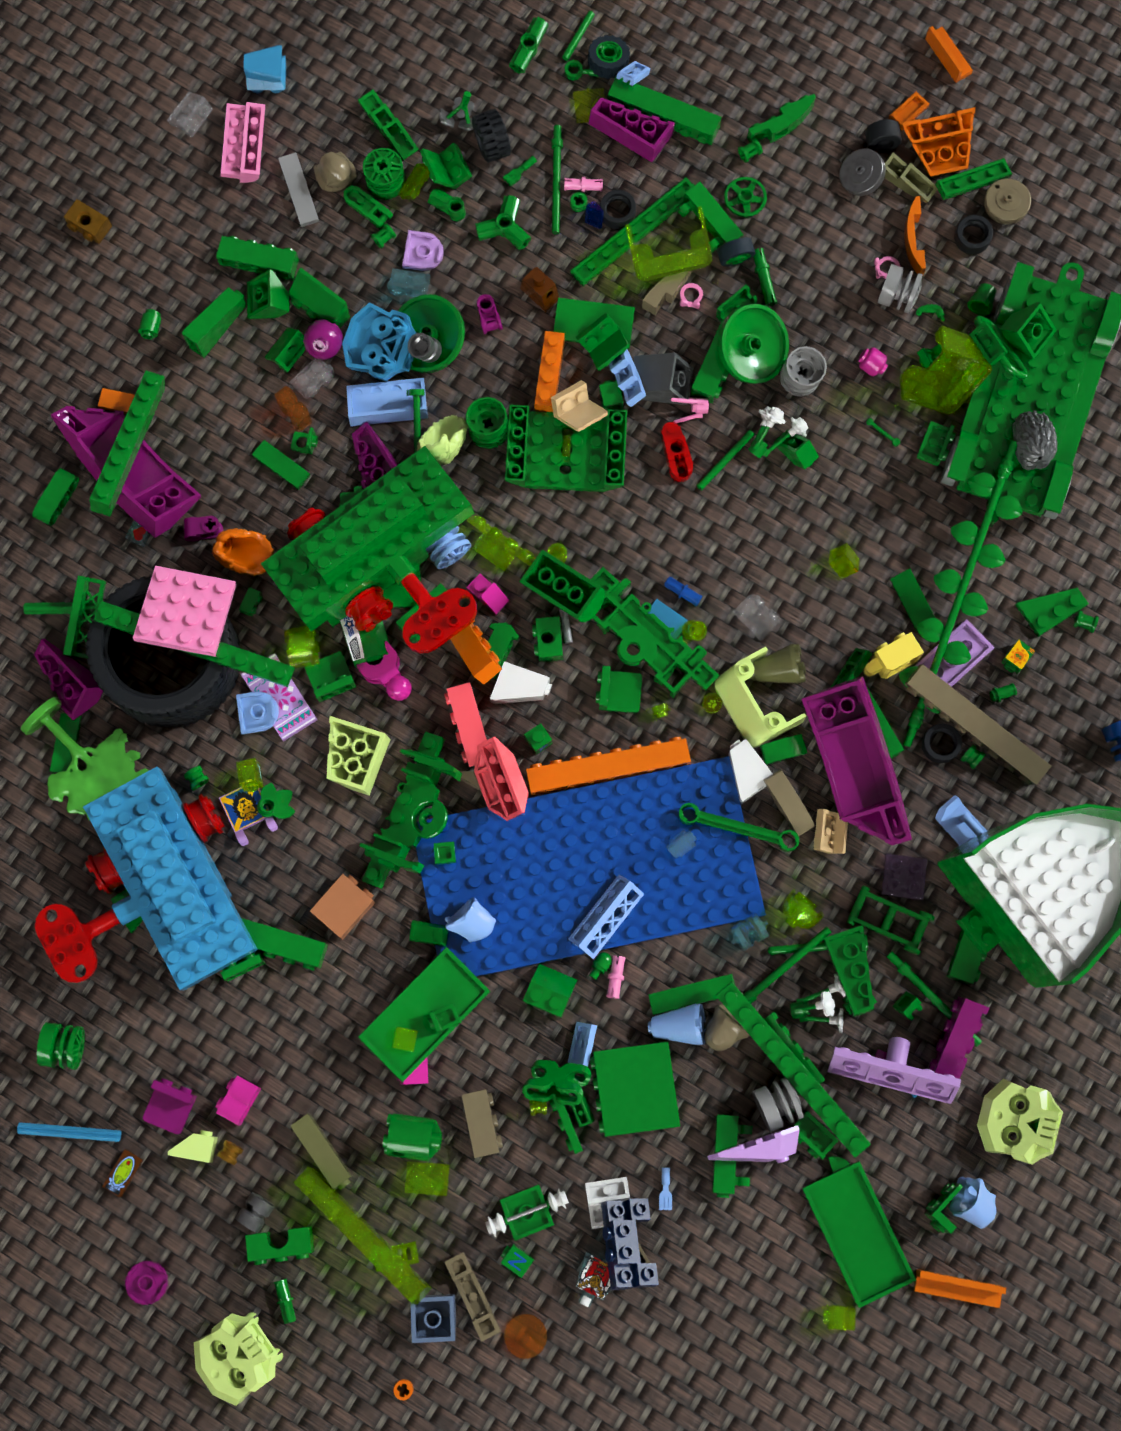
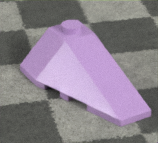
M797 1125L776 1131L709 1155L708 1159L753 1162L776 1160L777 1164L790 1160L789 1155L796 1153L799 1127Z

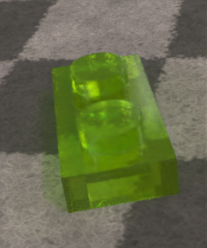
M417 163L398 194L402 199L414 200L419 195L421 187L428 180L430 174L424 163Z

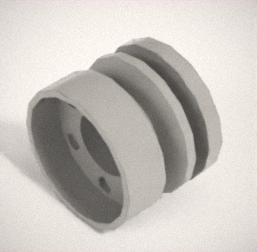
M891 264L877 303L890 307L894 299L898 300L896 310H900L903 302L906 303L904 312L909 314L921 290L923 274L918 273L916 280L913 281L911 277L914 271H910L907 277L904 278L902 277L903 268Z
M807 346L799 347L792 351L780 371L781 385L794 396L802 397L814 392L826 374L827 364L824 356L815 348Z
M786 1077L780 1079L782 1089H780L776 1081L772 1082L773 1093H770L766 1086L752 1091L757 1108L769 1132L783 1127L782 1116H785L789 1123H793L794 1120L791 1112L794 1113L798 1120L804 1118L800 1099Z

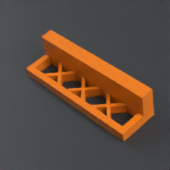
M919 1269L916 1270V1281L913 1290L915 1292L1000 1308L1002 1294H1006V1287Z

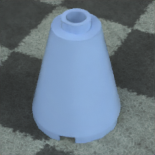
M701 1003L692 1004L652 1017L651 1021H648L649 1034H652L653 1038L705 1045L704 1022L706 1020L703 1005Z

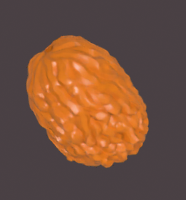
M234 528L218 533L216 543L212 547V553L215 559L225 568L255 576L266 572L261 563L273 555L274 549L270 541L267 540L266 535L255 531Z

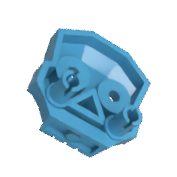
M369 302L351 318L342 346L346 367L351 370L367 372L374 378L386 382L396 374L404 371L409 372L414 357L408 351V341L413 334H416L410 317L393 309L387 312ZM386 326L385 330L381 331V328ZM375 353L376 356L371 359L372 354Z

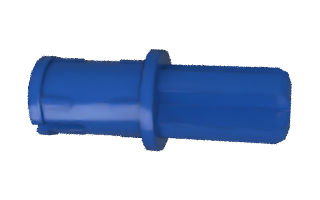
M668 577L664 583L666 588L679 595L678 598L682 597L695 607L703 597L688 588L689 585H684L673 577Z

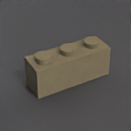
M486 1089L463 1094L462 1100L474 1158L500 1153L499 1148L503 1147L501 1135H497L495 1127L499 1125L497 1115H492L491 1106H494L492 1093L488 1094Z

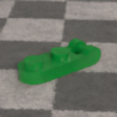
M349 186L345 189L343 196L347 205L373 223L379 230L383 228L387 220L393 217V213L359 187ZM377 212L382 214L379 218L375 216Z

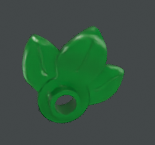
M272 783L265 785L261 790V800L257 804L258 813L263 817L274 816L278 819L291 817L295 813V810L289 806L292 799V791H276ZM269 806L271 809L266 811L263 807Z

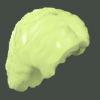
M451 415L440 419L438 422H433V425L419 439L417 451L426 446L440 466L451 463L454 457L458 455L466 439L468 426L465 419Z

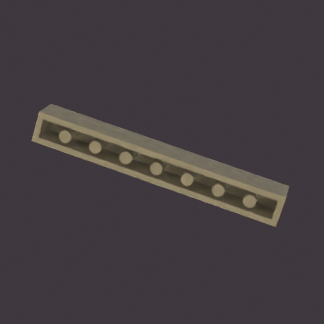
M923 664L919 665L905 682V685L908 687L906 690L915 697L919 695L923 698V704L930 709H937L940 712L939 716L946 722L951 720L956 724L954 727L963 735L965 733L972 737L971 741L978 747L984 746L988 750L987 754L995 760L999 758L1003 761V767L1011 773L1017 772L1020 775L1019 779L1029 786L1030 783L1037 785L1051 768L1049 763Z

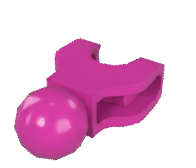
M385 641L388 654L383 656V660L379 664L369 665L367 662L356 666L368 683L383 685L389 697L402 701L408 698L412 686L410 681L406 677L401 676L399 672L400 658L397 652Z

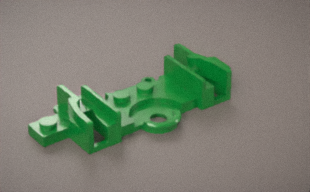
M604 567L590 579L600 585L605 592L604 601L599 611L609 605L615 609L602 620L596 615L592 619L597 622V626L604 634L611 630L622 639L620 645L618 644L617 655L624 664L638 666L644 659L657 673L654 676V681L658 682L661 686L664 685L670 691L672 698L678 694L691 678L705 691L719 678L720 675L702 660L706 656L707 651L700 645L692 650L683 641L682 635L678 639H673L671 633L674 632V628H668L655 614H648L652 608L650 603L645 602L641 607L639 600L633 594L627 595L623 600L620 598L631 586L629 579L625 578L619 582ZM630 644H636L639 647V652L636 655L628 653L627 648ZM677 666L684 673V676L673 688L667 681Z

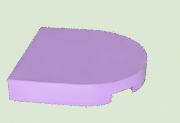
M408 230L402 268L428 271L437 267L444 255L443 245L440 240L431 233Z

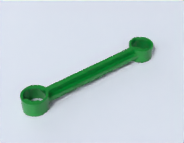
M686 803L679 810V819L686 825H692L697 822L775 843L785 852L794 851L799 845V836L792 830H786L781 833L699 811L698 807L693 803ZM692 807L695 810L696 818L693 821H687L688 819L684 817V808ZM791 834L795 837L796 843L793 848H787L788 846L784 844L782 838L784 835Z

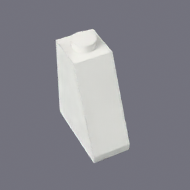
M504 661L490 701L493 704L543 700L545 695H549L552 684H549L550 677Z
M746 739L742 742L740 740L734 742L730 746L731 750L728 753L741 805L764 789L766 784L763 780L773 775Z

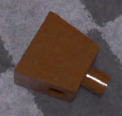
M534 267L522 279L520 289L545 312L558 301L559 295L556 284L538 267Z

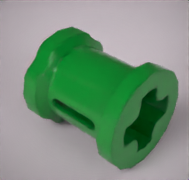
M756 138L752 139L751 143L744 147H738V154L745 163L756 154L760 155L763 153L762 147Z
M387 223L383 225L380 231L371 235L375 244L381 249L387 241L396 237L395 232Z
M1079 610L1073 627H1081L1089 630V633H1093L1098 624L1099 617L1086 615L1083 611Z

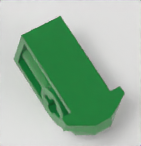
M505 622L490 625V629L493 632L488 641L492 646L490 651H493L500 659L498 663L501 668L504 661L506 662L513 646L512 640L517 641L519 638L513 626ZM497 673L493 678L497 679L499 673Z

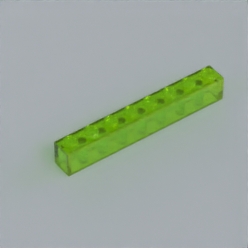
M307 1167L293 1182L412 1304L417 1305L432 1289L315 1169Z

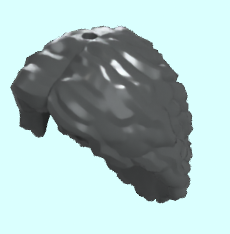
M1034 410L1033 412L1021 413L1012 424L1013 439L1017 442L1016 458L1025 470L1046 468L1057 452L1058 442L1055 427L1052 421L1049 420V416L1044 412L1038 414Z

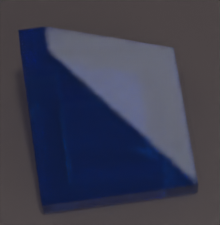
M592 201L586 205L585 223L601 229L604 211L595 201Z

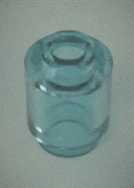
M683 829L668 841L669 844L666 848L677 859L679 856L683 857L694 848L697 839L690 830L686 832Z

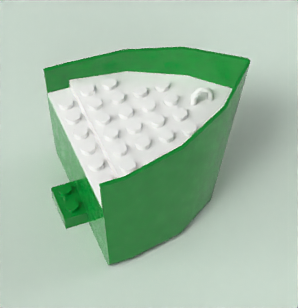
M1083 804L1035 813L995 827L954 848L937 862L939 868L971 908L956 921L982 954H986L999 944L1027 982L1035 988L1074 984L1094 966L1121 934V808Z

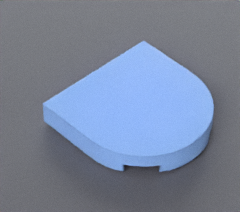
M255 691L236 695L241 735L263 732L275 724L279 709L276 700L270 694Z

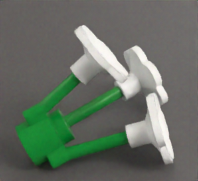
M834 974V984L829 985L828 988L805 998L796 999L797 1002L791 1003L792 1018L800 1019V1022H829V1024L837 1025L839 1033H842L844 1010L840 1008L839 1014L834 1016L835 1003L831 996V993L838 991L843 997H846L837 974ZM821 996L820 1001L812 1005L808 1004L807 1001ZM811 1009H823L825 1016L830 1017H810L807 1015H810Z

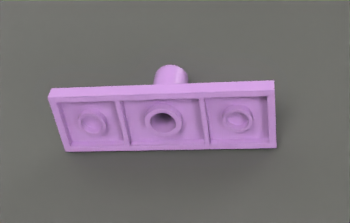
M901 1037L889 1039L886 1060L872 1057L868 1053L853 1052L845 1047H835L827 1071L952 1104L961 1083V1079H957L950 1074L942 1075L934 1073L930 1069L907 1066L910 1042Z

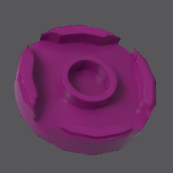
M142 1261L128 1271L125 1279L126 1292L135 1303L141 1305L153 1304L166 1293L168 1275L159 1263Z

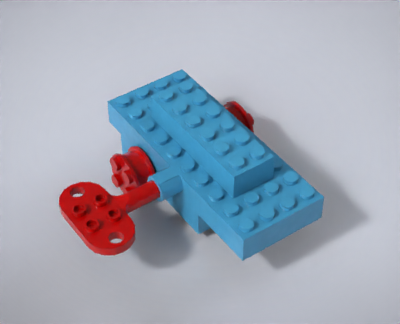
M155 767L83 806L104 846L102 852L94 856L92 854L87 856L86 867L90 873L93 872L97 879L94 881L100 891L103 890L110 895L113 893V889L124 885L129 896L112 904L113 909L87 923H81L74 911L62 904L46 906L39 912L35 921L37 936L55 971L62 979L74 983H80L89 979L94 974L98 962L96 952L92 946L93 938L120 923L124 926L140 916L179 990L182 991L258 950L231 900L232 895L204 844L208 841L207 838L217 832L219 834L223 833L222 828L225 827L220 816L214 814L215 806L210 798L208 799L207 796L204 797L200 794L198 795L199 799L192 803H182L176 790L171 788L162 769ZM50 910L57 912V918L53 922L47 919V913ZM79 965H83L86 968V973L82 977H78L75 972Z

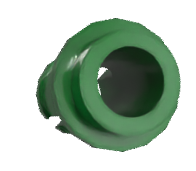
M1011 683L1000 688H992L989 691L992 702L999 703L1002 699L1016 696L1017 689Z

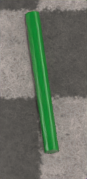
M748 430L696 485L698 489L702 491L754 436L751 430Z

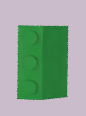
M300 268L289 291L291 303L297 309L302 308L305 310L306 315L310 319H325L341 328L350 318L346 301L304 269Z

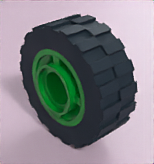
M604 35L596 40L594 39L592 44H590L588 65L595 75L606 79L616 78L617 73L629 65V46L621 38L613 35Z

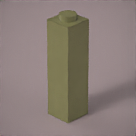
M307 1113L291 1125V1128L333 1189L339 1187L341 1190L351 1183L349 1179L353 1175L311 1114Z

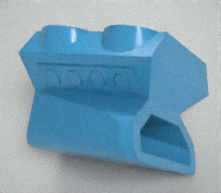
M282 45L244 54V73L247 90L258 94L264 90L280 93L286 89V56H282Z

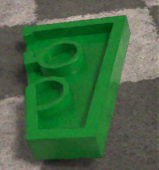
M1074 588L1018 602L1015 605L1035 634L1040 637L1079 610L1088 606L1089 603L1080 590Z

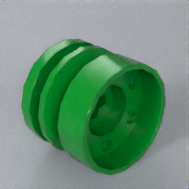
M378 148L367 154L363 161V172L368 191L374 197L384 200L395 198L401 194L406 181L401 157L389 148Z
M490 397L479 398L471 403L467 408L466 422L472 441L479 447L486 449L496 448L503 444L508 437V418L503 404L497 399Z
M46 1022L38 1038L36 1055L38 1065L55 1067L59 1061L60 1068L66 1069L68 1067V1069L76 1070L80 1065L84 1052V1028L67 1025L63 1031L62 1024Z

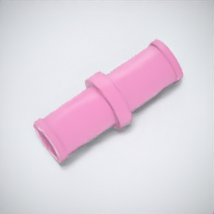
M581 177V179L564 178L565 191L581 190V192L585 193V191L602 192L603 179H586V177Z
M613 955L611 972L608 974L609 985L606 997L619 999L621 981H624L623 968L626 958Z

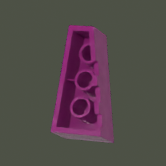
M600 98L591 109L589 125L650 162L654 161L672 137L675 123L659 120L660 117L654 115L650 117L641 114V111L636 109H626L624 105L604 98Z
M958 996V999H954L950 1008L952 1012L950 1020L947 1019L944 1024V1037L939 1039L936 1051L938 1053L936 1059L931 1060L928 1069L934 1071V1073L950 1074L960 1079L967 1063L965 1054H969L975 1044L973 1035L980 1032L983 1025L981 1023V1016L983 1013L987 1015L989 1007Z

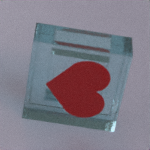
M134 520L125 538L144 548L151 534Z

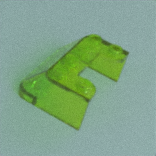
M941 326L935 333V341L941 344L942 352L927 369L912 365L901 373V399L945 414H951L956 412L992 372V365L987 362L970 335Z

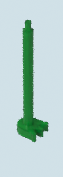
M424 389L407 390V396H413L414 453L417 452L418 441L421 438L420 396L425 395Z

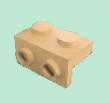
M817 809L814 850L827 854L845 853L848 822L840 820L838 813L826 809Z

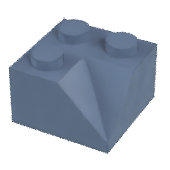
M455 1294L412 1296L410 1298L412 1343L455 1341Z

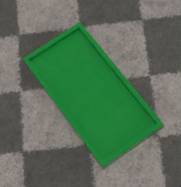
M446 947L357 1038L401 1082H404L459 1025L457 1024L438 1033L436 1029L432 1030L427 1019L431 1017L429 1012L454 1003L462 1021L489 994L490 990Z
M860 1161L802 1187L858 1308L916 1281Z

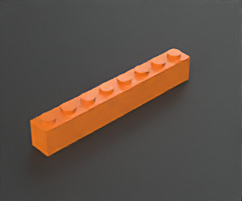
M673 737L669 739V742L661 743L660 740L650 742L649 746L642 747L641 744L630 746L628 750L615 748L607 754L595 752L589 754L590 757L586 758L574 756L570 758V761L553 760L550 761L549 765L542 766L541 763L530 765V768L526 769L531 796L690 765L691 759L686 738Z

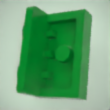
M931 421L916 458L935 466H939L941 460L945 462L949 450L946 449L948 443L952 444L956 435L953 432L955 426L951 424L949 428Z
M806 1111L803 1114L804 1118L799 1119L792 1127L797 1125L799 1127L798 1143L801 1144L803 1142L809 1147L807 1152L813 1158L817 1159L819 1157L824 1159L825 1155L839 1140L809 1111Z

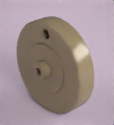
M1006 178L994 182L988 188L984 197L986 213L991 219L1001 224H1015L1021 221L1027 215L1031 206L1029 190L1023 183L1015 179Z

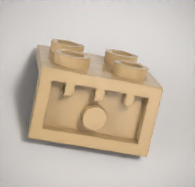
M582 380L551 397L554 417L577 432L584 430L608 415L607 410L589 400L587 384Z

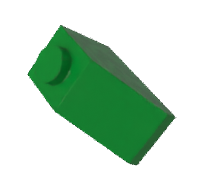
M786 430L773 443H776L779 439L785 436L788 433V430ZM795 434L793 437L790 436L777 447L794 465L802 469L810 467L819 458L811 441L798 434Z

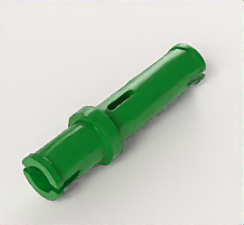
M759 248L755 249L756 254L753 256L756 266L754 270L759 277L765 306L769 307L770 304L771 307L778 302L769 273L770 266L766 262L764 249L760 248L759 251Z

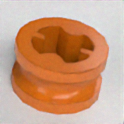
M401 1379L395 1384L393 1391L397 1399L407 1400L411 1397L414 1388L411 1381ZM403 1384H406L409 1394L400 1395L401 1391L398 1389V1386L402 1387Z

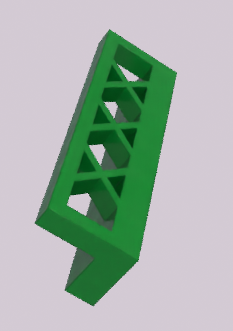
M78 575L63 655L88 659L86 654L77 652L78 644L83 640L85 642L88 641L87 635L81 630V626L86 621H89V623L93 622L91 618L96 615V611L101 601H103L106 581ZM90 582L100 584L99 592L94 596L89 592ZM92 601L96 609L94 613L88 615L85 611V605Z

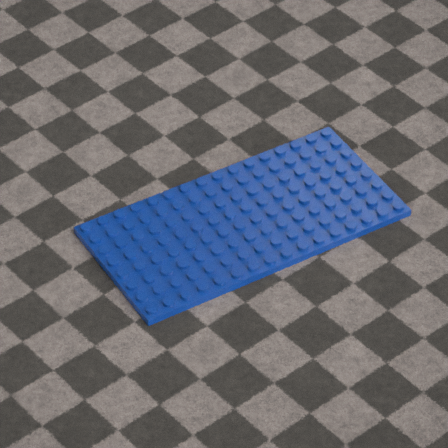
M730 757L527 798L525 813L509 821L496 815L488 807L448 815L447 824L443 831L433 838H421L416 847L418 861L425 865L421 871L430 922L446 925L445 918L453 916L473 897L496 919L492 933L488 937L475 942H469L465 937L448 930L446 947L476 977L586 954L568 938L619 874L630 880L644 895L601 950L766 916L748 836L697 822L692 825H686L680 821L678 815L682 805L693 803L698 807L699 811L744 822ZM692 807L683 809V815L688 819L687 821H693L696 818L695 810ZM418 821V826H419L420 830L422 831L423 827L419 824V821ZM454 841L456 863L436 865L434 843ZM632 889L627 894V901L631 900L636 894ZM621 907L616 908L614 917L619 916ZM609 923L602 926L601 933H605L608 930ZM596 939L591 940L587 945L590 951L596 945ZM435 945L437 956L446 947Z

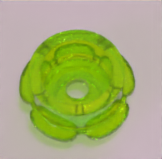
M667 703L651 707L652 715H656L657 718L667 716V711L671 710V708H668Z

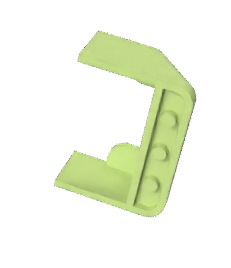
M766 647L735 663L721 674L714 684L718 696L742 738L746 739L753 748L759 747L802 724L806 718L805 713L788 722L778 712H771L764 716L744 682L753 676L755 670L754 662L766 656L768 651Z

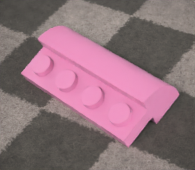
M246 102V106L227 103L221 177L240 179V183L258 180L260 175L265 104Z

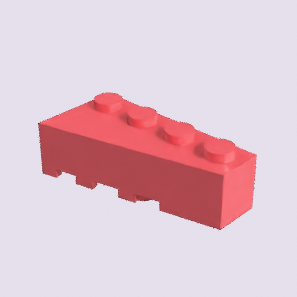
M466 682L447 688L448 693H444L447 705L451 704L453 712L449 714L452 724H457L459 732L455 733L458 744H463L464 751L461 752L464 764L468 763L469 767L475 766L478 753L477 745L487 739L471 684Z

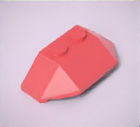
M492 737L477 745L478 753L475 760L474 773L488 809L506 821L525 813L528 790L514 754L496 737Z

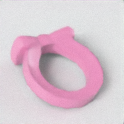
M890 256L883 257L880 260L875 258L876 279L880 277L886 279L887 277L886 273L880 271L882 263L891 261L900 267L899 261Z
M694 283L684 285L680 291V306L699 309L703 298L701 287ZM694 288L698 291L699 296L694 302H689L685 298L684 292L686 289Z

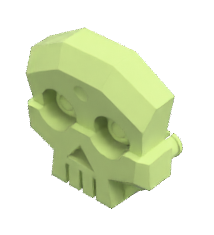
M1002 1079L984 1096L977 1123L985 1151L1012 1155L1013 1159L1033 1165L1040 1159L1053 1154L1063 1111L1056 1104L1048 1090L1035 1086H1029L1026 1089L1006 1079ZM1019 1102L1024 1103L1023 1109L1017 1108ZM1039 1122L1037 1132H1035L1030 1125ZM1011 1133H1016L1017 1138L1015 1140H1010Z
M254 1312L248 1313L245 1317L232 1313L215 1325L211 1333L194 1342L195 1369L213 1396L235 1406L240 1404L251 1391L256 1392L275 1377V1365L283 1358V1353L278 1355V1352L281 1350L272 1346L258 1325L259 1318H253L257 1315Z

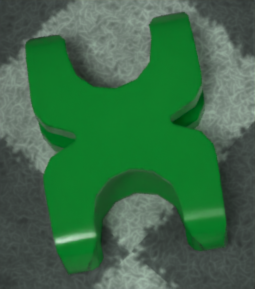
M536 1060L531 1068L533 1078L525 1082L522 1091L527 1099L533 1101L547 1102L555 1097L559 1104L579 1105L583 1099L581 1086H586L589 1083L591 1071L587 1066L581 1064L567 1063L559 1068L555 1061ZM538 1068L543 1069L545 1072L539 1071ZM580 1073L585 1077L575 1076V1074ZM529 1088L539 1089V1090H538L537 1092H534V1091L530 1090ZM569 1093H574L576 1097L571 1096Z

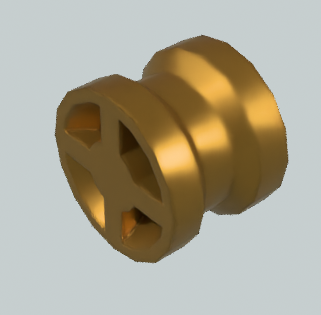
M225 1140L223 1143L224 1147L218 1152L217 1156L235 1165L238 1155L242 1154L244 1150L236 1144Z

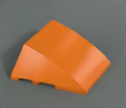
M976 107L928 119H917L901 123L930 177L968 169L973 117Z

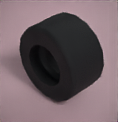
M884 119L870 124L865 131L868 149L877 153L891 151L897 148L902 141L900 126L895 120Z

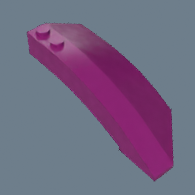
M66 406L52 413V419L77 457L96 481H98L125 419L123 411L115 410L114 413L103 412V409L87 408V410H76L75 406ZM143 439L116 503L156 538L169 530L201 498V494L177 475Z
M863 676L802 698L829 778L839 819L846 823L849 822L858 827V829L872 836L874 835L890 845L912 840L896 774Z

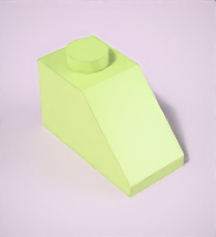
M200 1130V1134L193 1133L170 1149L168 1155L212 1163L218 1137L212 1136L213 1132Z

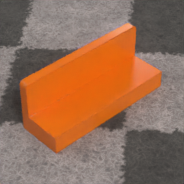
M933 26L929 27L925 39L955 83L971 75L973 72L972 68L945 29L940 27L935 30Z

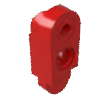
M668 422L663 426L661 436L669 474L675 481L684 482L692 475L693 461L681 427L674 422ZM679 447L681 451L673 452L671 448ZM678 468H684V473H678Z

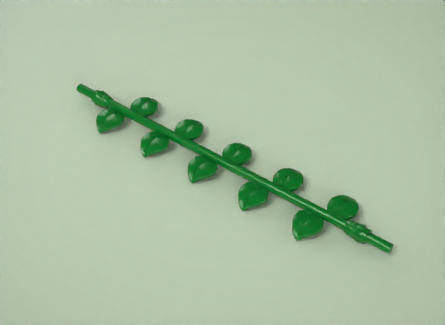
M1016 441L1010 442L1005 459H1002L1001 463H999L997 481H995L991 474L986 472L979 473L968 479V485L976 495L980 497L991 496L979 531L978 527L971 521H963L951 527V534L957 542L966 546L974 544L962 580L959 573L952 569L944 570L933 578L935 585L942 592L947 594L957 593L945 628L943 623L937 618H928L916 625V629L923 639L932 643L940 641L930 670L936 675L942 658L952 665L965 664L971 659L969 650L964 643L960 641L948 643L959 610L961 609L965 615L971 617L981 616L988 611V606L982 595L976 592L965 595L976 562L978 561L980 565L986 568H996L1003 565L1006 561L1002 550L997 545L987 544L982 547L994 512L998 517L1005 520L1018 518L1023 513L1021 505L1015 497L1007 495L999 498L1005 480L1009 478L1013 470L1014 462L1012 461L1017 449ZM918 666L907 668L899 673V678L905 687H907L905 682ZM921 697L917 707L908 719L909 729L903 745L910 748L917 729H920V726L923 725L926 705L923 704L924 699ZM927 707V709H928L929 711L933 712V713H936V714H939V713H940V712H939L937 709H935V708L930 709V708Z

